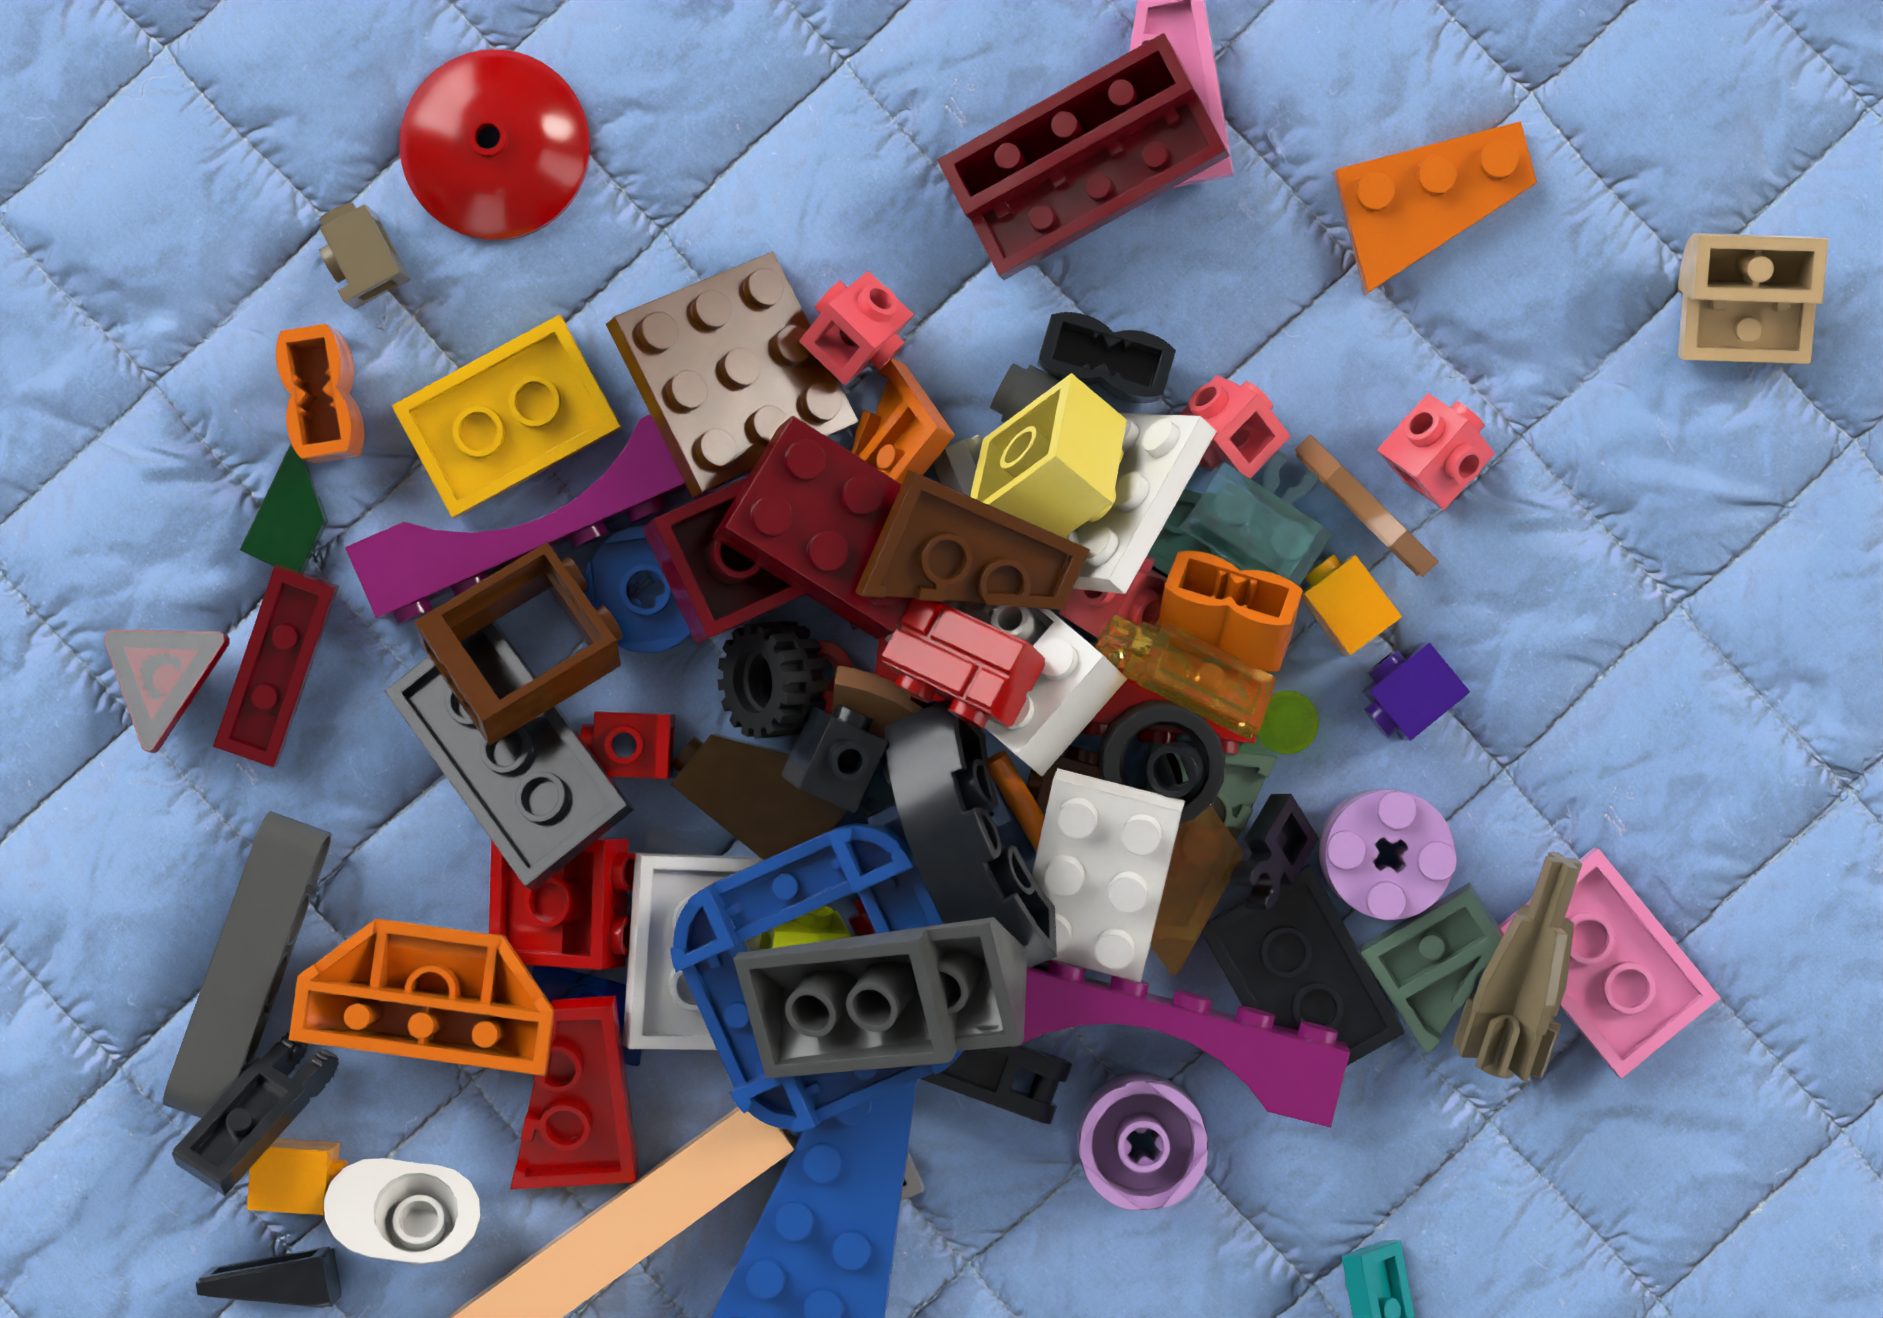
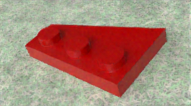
M616 996L552 1000L551 1005L554 1010L547 1073L545 1076L534 1075L532 1093L528 1112L524 1120L522 1140L510 1190L634 1183L639 1173Z

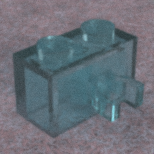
M1279 450L1273 455L1264 470L1263 486L1223 462L1212 475L1179 526L1180 529L1243 570L1271 572L1289 579L1298 586H1300L1333 534L1332 531L1292 506V503L1297 502L1309 493L1319 476L1308 470L1297 487H1289L1281 498L1274 494L1281 483L1279 470L1288 459V456Z

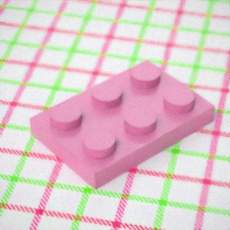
M1594 847L1579 859L1582 867L1565 918L1574 923L1567 985L1560 1007L1615 1075L1622 1079L1721 997L1601 850ZM1530 899L1524 905H1530L1532 899ZM1519 909L1498 925L1504 934Z

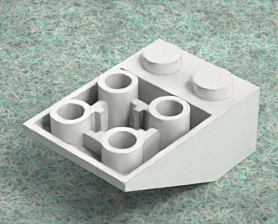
M948 600L942 602L1028 642L1045 658V666L1032 691L1027 692V700L1013 726L1006 728L988 719L984 727L1040 776H1043L1127 678L1103 654L1049 609L997 606L978 602ZM894 633L885 638L888 643Z

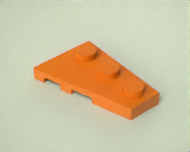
M1521 121L1346 166L1333 172L1364 294L1366 295L1402 270L1419 261L1537 183Z

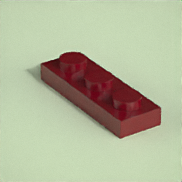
M281 565L274 566L213 747L273 768L278 765L339 588L338 585Z

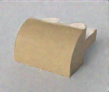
M1693 233L1689 237L1684 249L1678 281V290L1683 293L1678 357L1682 360L1811 364L1816 303L1823 304L1829 239L1826 237Z

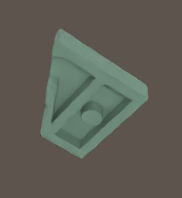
M1469 882L1438 900L1423 912L1407 918L1362 944L1360 953L1427 1054L1435 1049L1449 1021L1459 1007L1462 1008L1472 993L1476 980L1489 964L1504 933Z

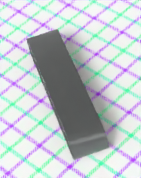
M272 811L268 812L263 819L167 1082L163 1105L202 1118L253 1063L331 843L332 834L330 832Z

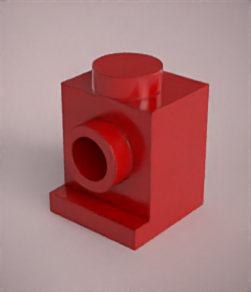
M595 711L594 724H582L580 737L610 777L673 778V767L671 764L674 758L675 714ZM622 732L631 734L636 741L635 752L627 758L619 756L613 747L614 739Z

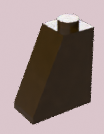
M710 734L704 743L694 736L671 764L679 774L670 785L763 860L833 830L848 811L802 791L784 779L781 774L791 753L719 734Z

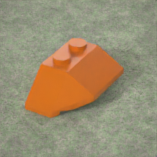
M377 918L297 976L289 1040L545 1076L548 1066L554 1010L504 935Z

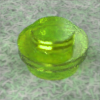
M1278 691L1269 695L1260 703L1257 736L1264 746L1276 753L1294 754L1304 750L1312 743L1318 732L1319 718L1315 706L1306 696L1295 691Z

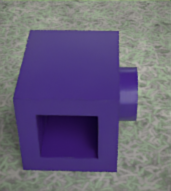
M1430 642L1420 643L1405 656L1398 649L1392 651L1367 672L1373 679V682L1362 690L1371 701V704L1364 711L1374 725L1386 738L1389 739L1397 733L1402 740L1406 741L1414 739L1470 693L1468 688Z

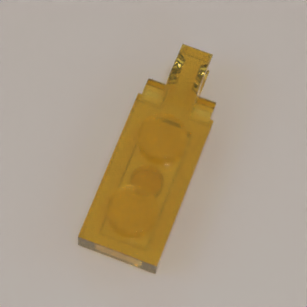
M1115 614L1101 629L1094 648L1103 654L1113 665L1118 668H1124L1123 674L1130 680L1136 681V684L1249 740L1260 731L1276 682L1275 676L1165 621L1159 626L1145 622L1138 626Z

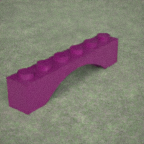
M651 414L640 418L625 448L603 476L576 499L542 518L508 529L474 533L433 530L402 522L345 547L375 618L388 619L394 616L397 625H402L432 611L433 608L430 600L450 591H453L454 596H457L486 579L489 574L501 570L546 542L553 547L570 540L573 549H576L608 535L609 533L605 527L606 523L627 514L632 523L654 516L667 509L664 498L684 489H687L690 498L692 496Z
M1052 959L1049 960L1047 967L1035 965L1027 968L1024 1040L1021 1044L1046 1033L1079 1025L1122 1024L1154 1029L1185 1040L1221 1061L1250 1088L1267 1112L1331 1128L1350 1055L1346 1043L1336 1040L1338 1036L1337 1030L1315 1023L1300 1022L1299 1030L1297 1031L1273 1025L1275 1015L1260 1009L1238 1006L1234 1015L1210 1009L1212 999L1200 994L1175 990L1173 999L1147 993L1149 983L1143 980L1140 983L1112 975L1110 983L1085 977L1087 968Z

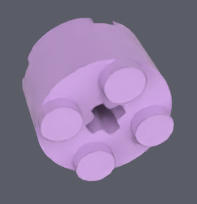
M1394 789L1363 790L1343 800L1327 817L1319 844L1320 870L1331 891L1342 902L1355 910L1382 920L1409 918L1432 906L1446 890L1457 865L1454 839L1443 816L1424 799ZM1379 839L1391 844L1396 842L1399 844V847L1394 852L1397 862L1392 867L1382 863L1375 866L1373 860L1379 855V851L1375 846Z
M1126 1073L1099 1087L1090 1096L1081 1111L1076 1132V1143L1080 1161L1092 1187L1110 1203L1126 1210L1141 1211L1165 1208L1183 1200L1199 1183L1207 1165L1208 1136L1206 1127L1191 1098L1172 1081L1149 1073ZM1148 1128L1153 1129L1151 1136L1156 1145L1155 1149L1149 1152L1144 1148H1140L1135 1154L1130 1153L1132 1145L1128 1135L1134 1130L1142 1134Z

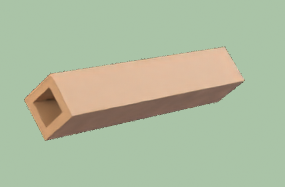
M737 1106L636 1179V1182L629 1184L452 1312L448 1318H563L794 1151L797 1140L789 1129L768 1125L755 1118L748 1111L744 1114Z

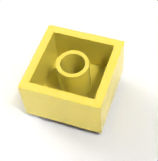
M1071 373L983 438L970 497L1066 539L1068 534L1088 520L1095 522L1101 519L1114 504L1118 469L1124 454L1122 445L1127 419Z

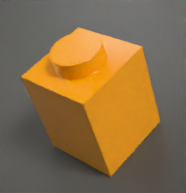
M1332 554L1303 576L1310 586L1302 592L1301 600L1343 656L1352 655L1402 617L1356 555L1340 562L1336 555Z
M277 1138L249 1169L247 1210L324 1215V1198L329 1185L348 1166L347 1160L339 1159L340 1142Z

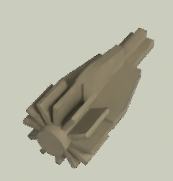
M1549 852L1548 856L1545 857L1530 905L1522 904L1517 915H1514L1480 979L1477 991H1473L1470 997L1467 998L1452 1043L1454 1047L1460 1048L1458 1055L1461 1058H1478L1475 1067L1492 1076L1512 1078L1515 1074L1522 1081H1528L1529 1075L1539 1079L1543 1078L1561 1028V1023L1554 1022L1553 1019L1557 1017L1566 990L1574 923L1565 918L1582 863L1575 858H1565L1558 852Z

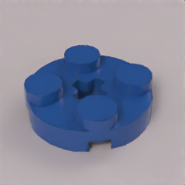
M635 526L613 534L595 552L583 574L589 588L583 593L595 609L604 605L610 611L623 634V638L617 641L619 647L636 653H659L680 645L691 633L642 529L644 526ZM644 571L651 573L653 581L663 582L665 589L664 594L655 597V606L647 609L644 608L641 599L631 598L629 595V586L639 584V573Z

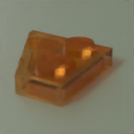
M1212 805L1194 820L1179 824L1150 947L1171 976L1181 970L1229 883L1234 867L1241 861L1244 852Z

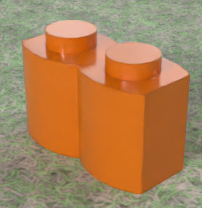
M327 324L280 331L276 344V365L283 385L291 394L286 410V425L294 450L301 459L315 464L360 457L364 446L365 429L361 411L350 395L354 382V360L346 339L338 330Z
M1179 551L1164 586L1156 633L1167 642L1186 650L1219 652L1230 662L1247 669L1263 672L1280 671L1292 637L1303 590L1289 579L1271 572L1261 570L1240 571L1230 562L1212 554L1199 551Z

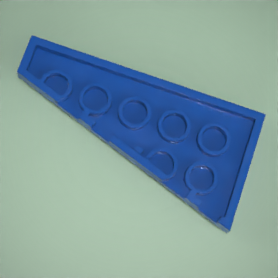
M918 1080L826 1119L816 1127L802 1132L711 1318H885Z

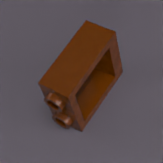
M548 542L414 621L423 650L489 746L621 666L617 641L623 638V634L619 625L604 605L597 609L592 606L583 593L589 589L588 584L576 563L569 556L561 561ZM548 589L588 647L499 700L460 642Z

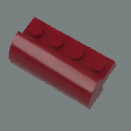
M1162 33L940 157L937 161L965 216L971 220L998 275L1003 280H1006L1228 158L1230 155L1165 33Z

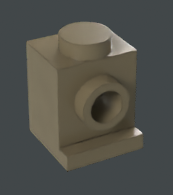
M346 203L320 217L319 221L322 225L320 230L328 245L320 248L319 251L334 280L339 283L346 279L349 284L338 290L344 303L356 309L411 280L376 212L366 204L356 208L354 203Z

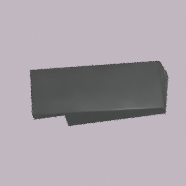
M994 917L742 952L733 958L766 1078L950 1063L957 1051L1020 1046L1024 1040L1027 949Z

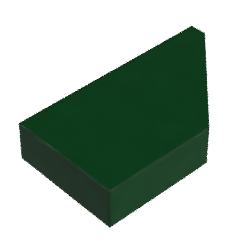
M290 444L240 551L272 566L281 565L304 573L328 523L322 501L317 495L306 460L299 457L292 444Z

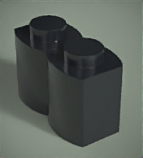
M1060 312L1051 314L1037 366L1042 371L1059 380H1063L1072 373L1085 385L1098 383L1105 391L1119 399L1133 403H1152L1159 401L1164 394L1176 350L1165 340L1147 332L1137 330L1113 332L1107 325L1091 316L1075 312Z

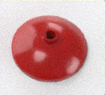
M489 49L458 56L437 68L422 82L406 108L400 130L399 148L401 164L407 183L419 203L430 215L449 229L462 235L481 240L501 241L535 233L556 220L569 207L585 180L590 160L591 142L584 110L573 90L558 73L531 56L515 51ZM489 127L498 129L500 140L495 147L485 149L479 146L478 137L482 130Z

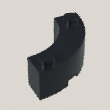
M947 699L885 725V740L888 741V744L886 746V754L881 757L882 773L886 782L893 790L898 814L915 863L945 924L994 917L1027 949V968L1057 957L1055 906L1035 881L1017 847L1011 845L1003 848L997 828L989 814L990 810L997 808L999 802L988 763L986 735L980 728L950 713L948 709L952 702Z

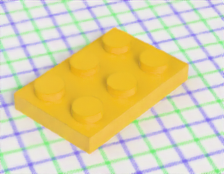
M560 314L391 405L448 512L454 519L623 429L564 318Z

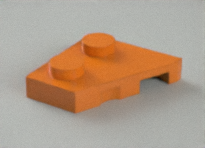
M892 358L877 373L888 378L876 413L863 410L855 431V441L851 452L902 484L908 470L923 476L955 434L905 363Z

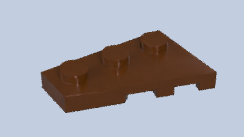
M908 470L855 593L865 597L885 598V596L917 598L924 601L944 602V600L978 602L997 606L1064 610L1090 549Z

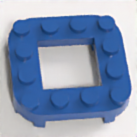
M856 823L840 826L718 880L694 894L688 900L677 920L673 946L670 947L675 972L682 971L734 1087L730 1092L734 1102L744 1114L748 1111L755 1118L768 1125L791 1129V1132L812 1129L826 1119L932 1073L936 1075L953 1064L964 1051H957L950 1063L777 1078L765 1077L733 959L738 953L749 952L745 944L746 940L858 892L876 934L945 924L924 884L909 845L884 825Z

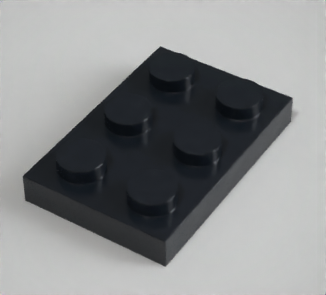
M1308 864L1301 869L1293 885H1280L1279 897L1272 908L1247 909L1245 905L1247 899L1199 926L1201 934L1242 1006L1274 1014L1273 1025L1298 1031L1300 1022H1310L1337 1030L1338 1036L1336 1040L1346 1043L1350 1051L1347 1066L1405 1034L1311 865Z

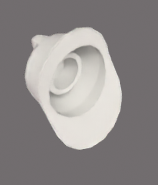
M386 1158L363 1159L345 1167L331 1181L324 1198L325 1222L333 1238L346 1249L370 1258L399 1261L412 1265L442 1262L460 1253L475 1236L481 1219L479 1197L471 1182L454 1169L432 1164Z

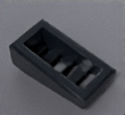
M330 1246L211 1267L196 1282L197 1294L200 1296L320 1308L332 1307L342 1295L334 1248L330 1249Z

